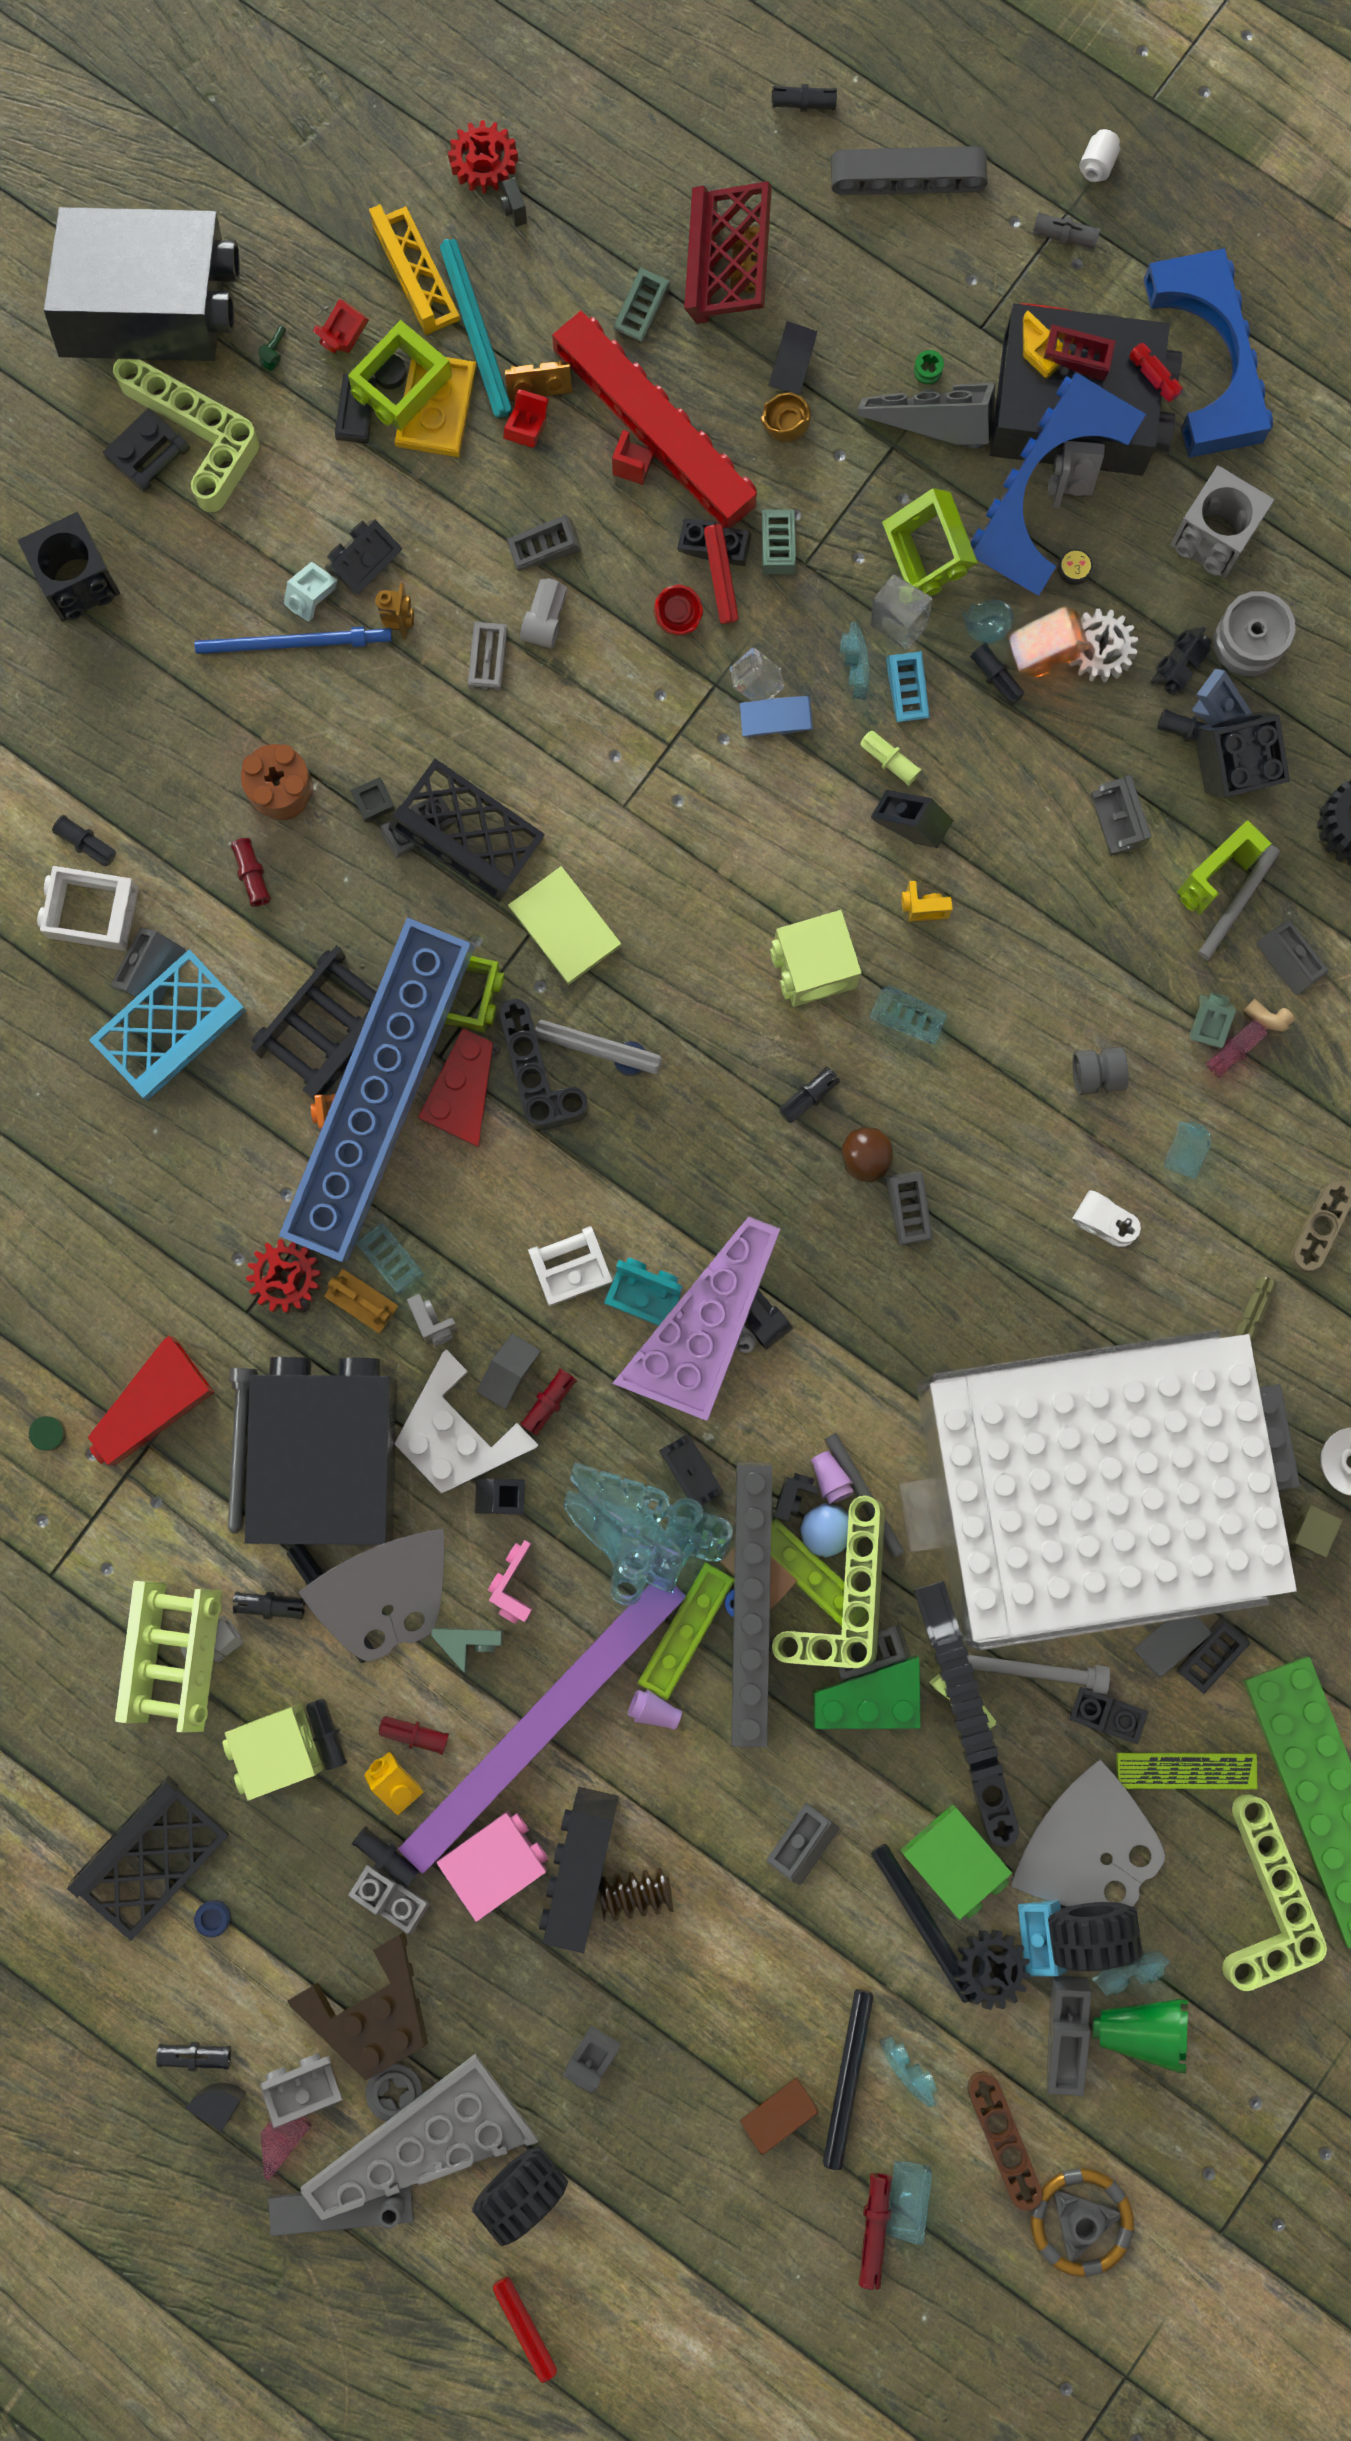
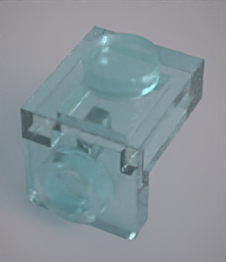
M1179 1122L1177 1134L1164 1161V1168L1196 1179L1211 1146V1133L1207 1131V1128L1196 1122H1188V1124Z

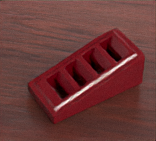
M1052 324L1044 359L1090 378L1104 381L1110 371L1116 341ZM1058 338L1064 340L1062 352L1055 351ZM1070 343L1076 345L1074 355L1068 354ZM1082 348L1088 350L1086 358L1081 357ZM1094 353L1100 355L1099 361L1093 360Z

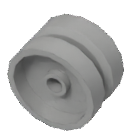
M1251 591L1238 596L1226 609L1213 634V650L1218 661L1228 671L1240 676H1259L1269 672L1280 661L1291 645L1295 635V618L1290 607L1280 597L1266 591Z

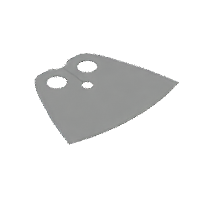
M443 1529L406 1536L369 1549L324 1573L300 1590L299 1594L319 1621L352 1654L365 1661H373L388 1655L398 1643H414L427 1637L436 1625L440 1609L444 1571ZM386 1605H392L394 1608L390 1616L383 1615L382 1609ZM412 1612H420L425 1618L423 1626L416 1631H408L404 1627L405 1618ZM372 1630H381L385 1634L384 1643L376 1649L367 1648L364 1645V1638L367 1633Z
M1100 1759L1068 1787L1045 1815L1023 1853L1011 1887L1048 1901L1059 1900L1061 1905L1069 1907L1085 1903L1110 1902L1105 1898L1104 1888L1111 1881H1119L1126 1888V1896L1118 1903L1133 1907L1139 1899V1887L1144 1880L1153 1878L1164 1863L1165 1854L1157 1834L1136 1802ZM1143 1845L1150 1850L1151 1860L1149 1864L1144 1867H1136L1130 1862L1129 1853L1134 1846ZM1104 1853L1111 1854L1113 1858L1112 1863L1109 1865L1102 1864L1100 1860L1101 1855Z

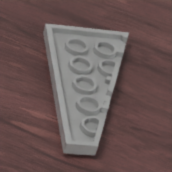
M475 2053L301 2186V2193L319 2218L325 2220L363 2206L364 2202L386 2195L388 2197L394 2195L405 2187L416 2183L421 2185L471 2167L474 2162L491 2156L496 2158L507 2154V2150L524 2144L529 2146L537 2143L538 2138Z

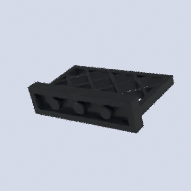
M437 759L432 761L405 801L397 808L389 824V827L498 902L503 898L514 879L545 836L536 827ZM435 771L447 778L449 789L432 791L430 777ZM425 786V787H426V792L420 793V791H421V790L423 789V787ZM469 793L475 797L477 808L460 810L456 794ZM451 795L454 811L437 813L434 797ZM428 798L431 814L419 816L410 810L409 807L414 800ZM496 812L501 815L504 827L487 829L484 813ZM478 814L482 830L465 832L461 817ZM456 817L459 833L447 835L440 830L438 820ZM524 831L534 839L527 847L515 848L512 832ZM506 833L509 849L492 852L489 836ZM484 837L487 852L473 853L468 849L466 839ZM517 854H523L518 861ZM511 855L514 868L509 876L496 868L494 858Z
M168 1775L70 1880L67 1890L76 1898L79 1896L83 1898L125 1937L132 1941L229 1836V1833L178 1788V1784ZM176 1800H179L188 1809L189 1822L168 1823V1809ZM193 1814L201 1821H193ZM163 1815V1823L155 1824L156 1821ZM208 1826L217 1834V1837L209 1845L194 1846L193 1827ZM189 1828V1846L169 1847L168 1829ZM164 1829V1848L144 1849L143 1835L148 1830ZM139 1841V1849L130 1850ZM189 1852L190 1866L185 1871L170 1872L169 1854ZM194 1852H202V1853L194 1860ZM164 1854L165 1872L144 1874V1855ZM126 1856H139L140 1874L119 1875V1861ZM114 1868V1876H106ZM170 1878H178V1879L170 1886ZM165 1879V1893L160 1898H145V1880ZM140 1880V1899L120 1900L119 1882ZM115 1882L114 1901H100L91 1893L99 1883ZM152 1904H154V1905L146 1912L145 1905H152ZM141 1905V1919L130 1928L121 1920L120 1907ZM108 1907H115V1913Z

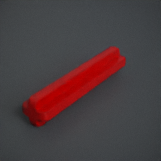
M714 524L704 528V535L719 620L721 624H730L738 621L739 616L723 526Z
M504 2277L493 2285V2292L536 2376L541 2383L547 2382L556 2375L557 2368L514 2284L509 2277Z

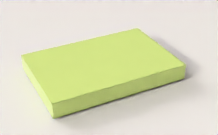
M562 866L508 904L509 909L568 985L621 947L620 941Z

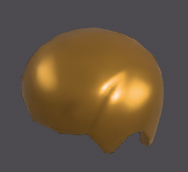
M788 392L778 394L769 402H766L763 415L760 418L763 427L772 439L782 443L794 442L807 431L810 425L811 410L809 404L801 396Z

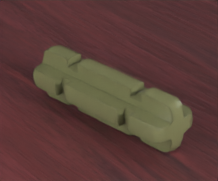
M1265 1276L1258 1279L1254 1288L1257 1291L1252 1293L1242 1316L1244 1321L1240 1322L1237 1328V1336L1249 1334L1250 1341L1255 1339L1259 1330L1257 1325L1262 1323L1271 1301L1269 1296L1273 1295L1276 1290V1281Z

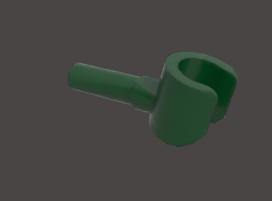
M281 325L268 345L263 344L259 348V362L269 371H273L281 359L280 354L275 351L286 332V328Z

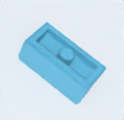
M1059 1900L1018 1904L1022 1945L1025 1948L1023 1950V1957L1030 1959V1963L1025 1966V1972L1031 1974V1976H1060L1067 1972V1969L1054 1964L1048 1924L1049 1916L1061 1910Z

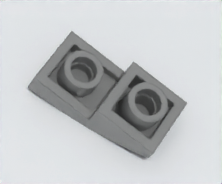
M366 1865L348 1895L375 1915L383 1916L407 1934H413L431 1904L411 1889L403 1887L400 1882L370 1865Z

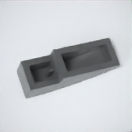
M1052 1976L1047 2058L1048 2094L1084 2095L1090 2039L1088 2021L1092 1993L1087 1977Z

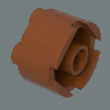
M286 744L265 745L256 749L243 760L241 783L255 810L274 820H288L303 812L310 797H312L313 781L304 760L292 747ZM280 779V784L274 786V781Z

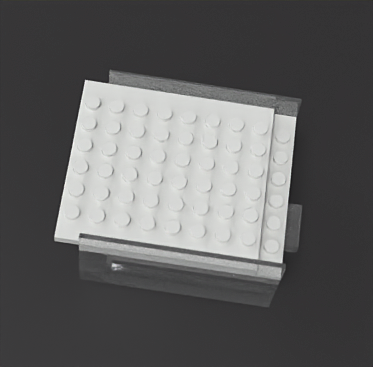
M1215 1330L937 1373L917 1384L918 1400L932 1479L898 1484L909 1552L943 1547L954 1614L963 1636L962 1642L964 1645L978 1650H986L1270 1605L1269 1599L1263 1596L1297 1591L1249 1334L1219 1338L1220 1331Z

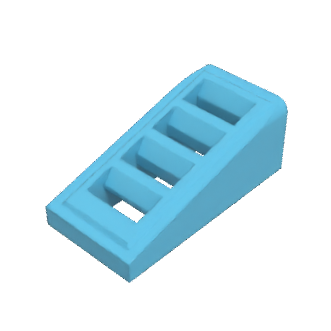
M922 651L886 657L896 723L930 718ZM898 666H913V671L898 673ZM915 677L916 684L900 686L899 679ZM917 690L918 697L901 699V692ZM919 703L920 710L903 712L902 705Z

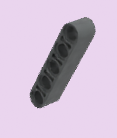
M981 147L844 149L834 152L830 157L831 188L834 193L839 195L977 192L983 190L988 185L987 155L985 149Z

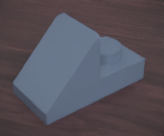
M1215 669L1199 690L1197 693L1199 701L1192 709L1195 715L1209 724L1252 713L1226 671Z

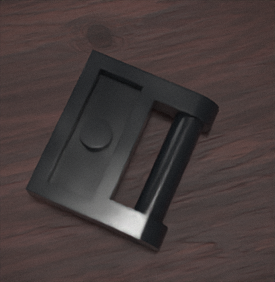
M148 408L103 451V454L140 491L145 493L151 487L150 482L179 454L184 455L191 448L178 433H175ZM166 442L170 443L141 473L137 471Z

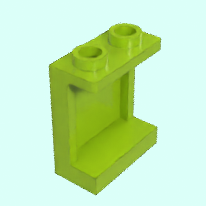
M1247 820L1190 874L1177 891L1180 895V901L1187 909L1196 911L1201 915L1219 895L1207 881L1232 857L1247 871L1272 843Z

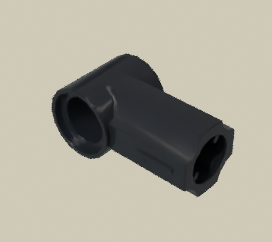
M758 1289L746 1322L749 1324L748 1328L755 1334L757 1341L763 1348L768 1350L793 1330V1327L783 1313L775 1305L772 1306Z

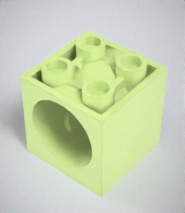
M842 910L776 929L775 939L771 941L772 949H770V955L774 967H780L782 971L780 987L784 999L790 998L793 1007L857 988L862 973Z
M302 1703L225 1732L226 1740H223V1748L228 1760H234L238 1771L237 1774H234L235 1783L239 1793L246 1795L247 1801L315 1776L325 1769L316 1742H313L312 1738L314 1736Z

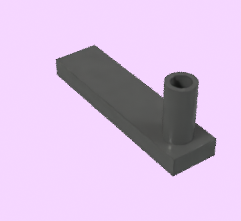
M412 2185L400 2189L399 2193L388 2197L383 2195L364 2202L363 2206L325 2220L319 2218L301 2192L270 2195L268 2199L271 2236L379 2225L391 2229L397 2224L414 2221Z

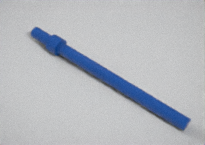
M365 626L351 627V631L197 640L194 645L196 654L345 644H352L353 647H366L367 643L392 642L393 637L391 628L366 630Z

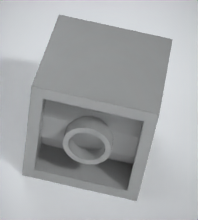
M1217 465L1183 518L1170 546L1174 547L1176 552L1182 557L1192 558L1202 564L1207 572L1226 578L1259 527L1274 499ZM1218 515L1227 519L1233 525L1237 534L1231 536L1217 534L1206 525L1203 516Z

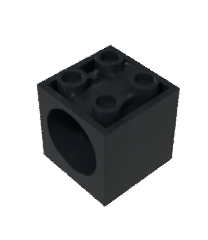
M78 511L17 540L46 599L62 622L67 619L75 620L81 617L86 610L97 605L109 604L114 600L115 596L121 594ZM75 559L88 560L85 570L75 579L55 581L56 573L65 563Z
M1255 712L1194 727L1205 793L1226 798L1290 782L1279 715Z

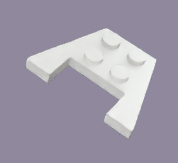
M447 1349L442 1353L395 1442L400 1451L442 1494L539 1446L516 1423L497 1443L490 1447L444 1399V1395L468 1371Z

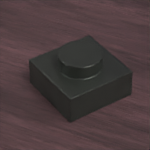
M515 178L503 181L504 196L500 197V203L505 216L511 215L515 227L526 224V206Z
M381 777L350 790L365 823L396 810Z

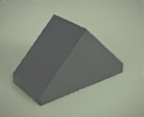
M511 1334L492 1359L476 1392L506 1409L541 1351L516 1335Z

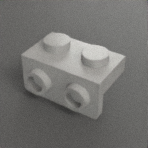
M319 2053L299 2061L300 2068L287 2072L286 2068L283 2067L265 2075L266 2081L260 2084V2089L273 2129L342 2101L329 2056L321 2059Z

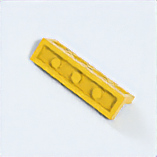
M381 204L370 208L369 213L372 227L424 334L428 335L459 321V313L407 207L405 206L385 215ZM404 219L408 226L405 236L395 235L391 225ZM407 247L420 251L421 256L417 265L408 262L404 254ZM420 274L433 278L434 285L431 292L421 289L418 283ZM433 301L446 305L449 313L435 319L431 309Z

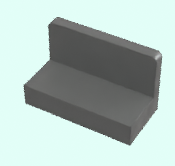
M140 927L110 986L120 992L137 997L186 953V949L157 931ZM174 975L166 982H171ZM160 987L155 991L154 1005L160 1004L168 987ZM149 998L144 1001V1002H145L146 1004H148V1005H149Z

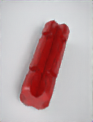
M1145 343L1138 344L1131 351L1130 359L1136 366L1141 365V372L1157 390L1161 388L1162 392L1160 394L1168 402H1172L1181 394L1183 387L1175 378L1173 380L1170 378L1172 374L1155 355H1150L1152 351Z

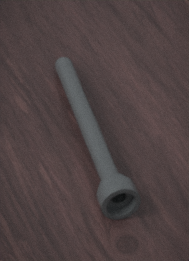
M230 1368L229 1382H233L232 1389H236L228 1530L231 1533H238L242 1528L250 1375H257L258 1369Z

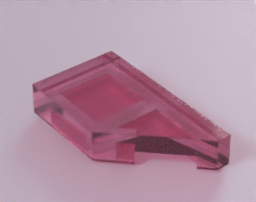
M304 2117L276 2129H273L270 2120L260 2133L264 2178L268 2181L312 2126Z

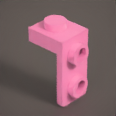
M524 1540L522 1545L515 1543L505 1560L510 1563V1566L504 1576L497 1573L487 1590L492 1593L489 1601L501 1608L498 1614L514 1624L519 1619L523 1622L527 1621L533 1611V1608L504 1592L532 1545L527 1540Z

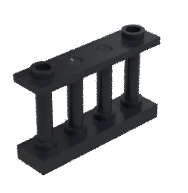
M337 945L332 951L326 950L320 956L316 964L318 968L268 1028L262 1027L252 1040L254 1044L251 1050L259 1058H262L269 1051L301 1076L306 1085L303 1091L314 1102L315 1095H325L345 1072L369 1013L368 1010L362 1018L360 1016L354 1017L320 990L321 986L333 974L368 1001V1007L370 1008L377 993L341 964L346 956ZM310 1000H313L348 1028L347 1032L349 1034L341 1044L339 1042L333 1043L298 1015ZM289 1025L326 1053L325 1058L327 1061L320 1069H312L277 1041Z

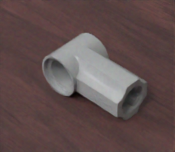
M540 579L531 610L526 612L522 623L521 641L553 649L559 631V617L567 594V586L554 579Z

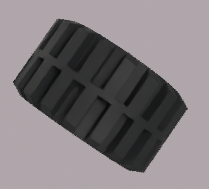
M1350 780L1341 784L1325 802L1326 804L1319 813L1322 817L1317 822V829H1323L1319 834L1321 842L1327 841L1326 851L1328 853L1332 851L1337 853L1335 859L1340 862L1348 859V865L1351 866Z
M1117 1902L1085 1903L1063 1908L1048 1918L1054 1964L1059 1967L1073 1971H1102L1126 1966L1143 1955L1137 1910L1132 1906Z
M538 2146L519 2155L496 2175L477 2197L472 2212L497 2243L504 2246L521 2238L552 2210L563 2196L568 2180L544 2150Z

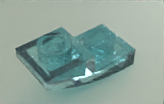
M851 622L849 633H842L840 653L846 654L844 665L851 666L848 686L854 687L853 698L866 700L869 686L868 652L858 623Z
M1159 1951L1146 1952L1131 1964L1115 1969L1103 1970L1092 1980L1106 1996L1111 1993L1116 1995L1129 1985V1978L1132 1975L1142 1985L1146 1982L1154 1983L1166 1972L1164 1967L1170 1962Z
M892 2035L879 2040L888 2062L908 2090L928 2107L936 2105L932 2094L938 2090L930 2071L923 2073L919 2063L905 2068V2065L911 2063L903 2042L896 2045Z

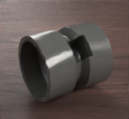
M1123 1047L1103 1048L1100 1054H1097L1094 1050L1075 1051L1073 1053V1079L1078 1095L1098 1093L1100 1087H1103L1107 1092L1127 1089L1129 1078L1128 1064Z

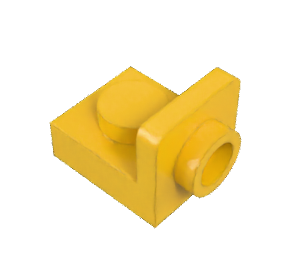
M909 881L906 891L901 893L903 912H908L909 922L949 919L953 910L951 897H942V894L939 893L927 894L922 899H918L916 881Z

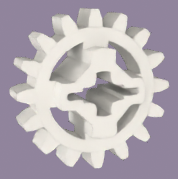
M1096 609L1093 618L1087 612L1084 613L1081 622L1075 620L1071 627L1073 632H1069L1065 640L1071 643L1067 645L1065 654L1073 655L1069 665L1075 666L1078 664L1080 666L1078 675L1081 676L1088 672L1090 673L1089 680L1092 682L1096 675H1101L1103 682H1107L1110 674L1118 679L1122 669L1128 671L1132 664L1131 659H1134L1137 654V650L1132 647L1136 646L1138 637H1130L1134 626L1129 625L1125 627L1123 625L1124 615L1117 620L1114 619L1113 610H1110L1107 616H1102L1101 610ZM1095 627H1100V628H1098V629H1096V630H1094V631L1089 630V629H1092V628H1095ZM1102 636H1103V637H1104V640H1103L1104 646H1103V651H1102V653H1101V655H1100V654H1099V651H1100L1099 642H1100V640H1101V638H1102ZM1109 660L1114 661L1110 664H1103Z

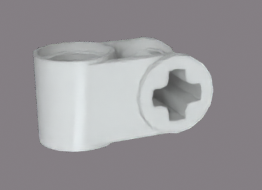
M1091 1190L1088 1191L1072 1218V1221L1078 1227L1097 1235L1118 1248L1130 1245L1139 1236L1141 1230L1137 1217L1115 1205L1107 1197ZM1126 1224L1128 1226L1127 1234L1122 1237L1118 1234V1227Z

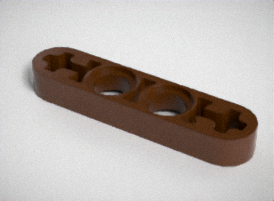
M976 2072L968 2081V2094L1008 2194L1014 2205L1020 2210H1033L1042 2200V2189L1002 2089L996 2078L989 2072ZM985 2081L987 2085L993 2084V2087L989 2089V2095L994 2103L993 2106L987 2107L981 2093L975 2094V2091L979 2090V2082ZM999 2100L1001 2101V2105H995ZM994 2114H1002L1007 2118V2127L1000 2133H994L988 2128V2121ZM1009 2148H1015L1021 2153V2160L1014 2167H1007L1002 2163V2154ZM1022 2174L1028 2188L1034 2187L1030 2191L1031 2198L1028 2200H1024L1022 2195L1016 2197V2194L1021 2192L1018 2181L1015 2178L1017 2175ZM1009 2176H1014L1011 2180H1008Z

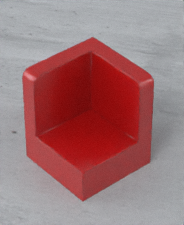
M623 430L612 456L613 475L643 485L654 458V451L630 443V432Z

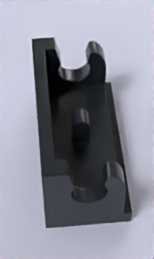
M689 1434L680 1437L675 1442L659 1450L694 1510L724 1492Z

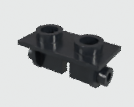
M1201 627L1183 631L1174 642L1175 648L1170 655L1164 657L1157 665V673L1150 682L1152 684L1164 682L1166 684L1164 687L1165 691L1171 695L1181 692L1194 674L1186 664L1189 663L1194 669L1198 668L1211 650L1210 645L1212 641L1207 636L1202 635L1206 628Z

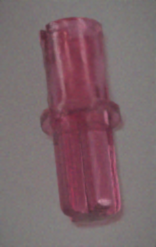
M1254 1020L1233 1039L1228 1038L1226 1040L1227 1045L1205 1063L1207 1068L1211 1072L1215 1070L1214 1075L1217 1078L1223 1077V1074L1240 1059L1245 1060L1247 1058L1246 1053L1266 1036L1267 1031L1264 1026Z

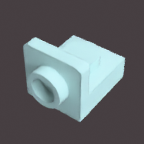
M310 562L287 581L284 605L293 613L298 614L306 621H310L314 617L316 605L336 589L337 579L315 563Z

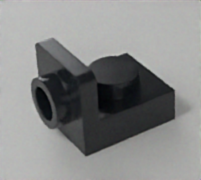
M794 1473L793 1479L785 1477L773 1517L788 1521L790 1515L796 1517L802 1498L796 1495L799 1489L817 1495L820 1488L813 1486L814 1479Z

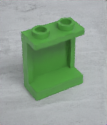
M953 1804L901 1849L904 1856L959 1920L964 1916L967 1919L974 1916L983 1906L981 1901L990 1893L996 1895L1002 1891L1009 1883L1007 1878L1012 1874Z

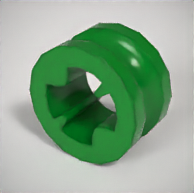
M934 350L922 351L915 360V378L927 385L936 383L942 376L944 368L943 357ZM929 362V366L933 363L935 365L934 372L930 373L929 369L924 371V363Z

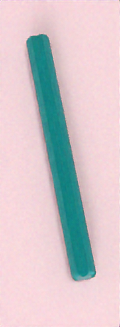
M445 239L440 245V251L494 416L505 418L512 412V406L458 241L455 239Z

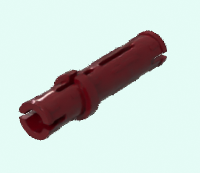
M875 2173L870 2174L869 2197L867 2205L864 2206L863 2215L866 2216L858 2285L869 2290H874V2285L876 2290L881 2288L887 2222L891 2220L892 2210L889 2209V2199L893 2177L884 2173H877V2177Z

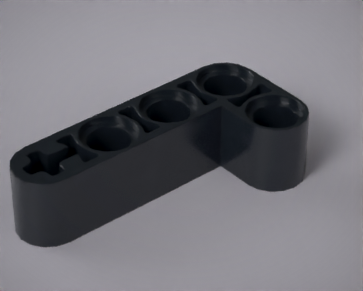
M510 999L506 1001L501 1007L500 1019L528 1124L533 1129L542 1131L583 1120L588 1112V1101L585 1093L576 1087H568L550 1092L530 1010L522 1000ZM518 1011L523 1031L516 1032L514 1022L511 1019V1012ZM521 1042H528L533 1045V1050L527 1056H520L515 1053L516 1046ZM529 1074H537L541 1077V1082L535 1088H527L523 1085L524 1078ZM572 1097L580 1099L582 1107L576 1112L565 1110L564 1103L567 1099ZM537 1106H545L550 1110V1113L546 1119L538 1121L531 1117L532 1110Z

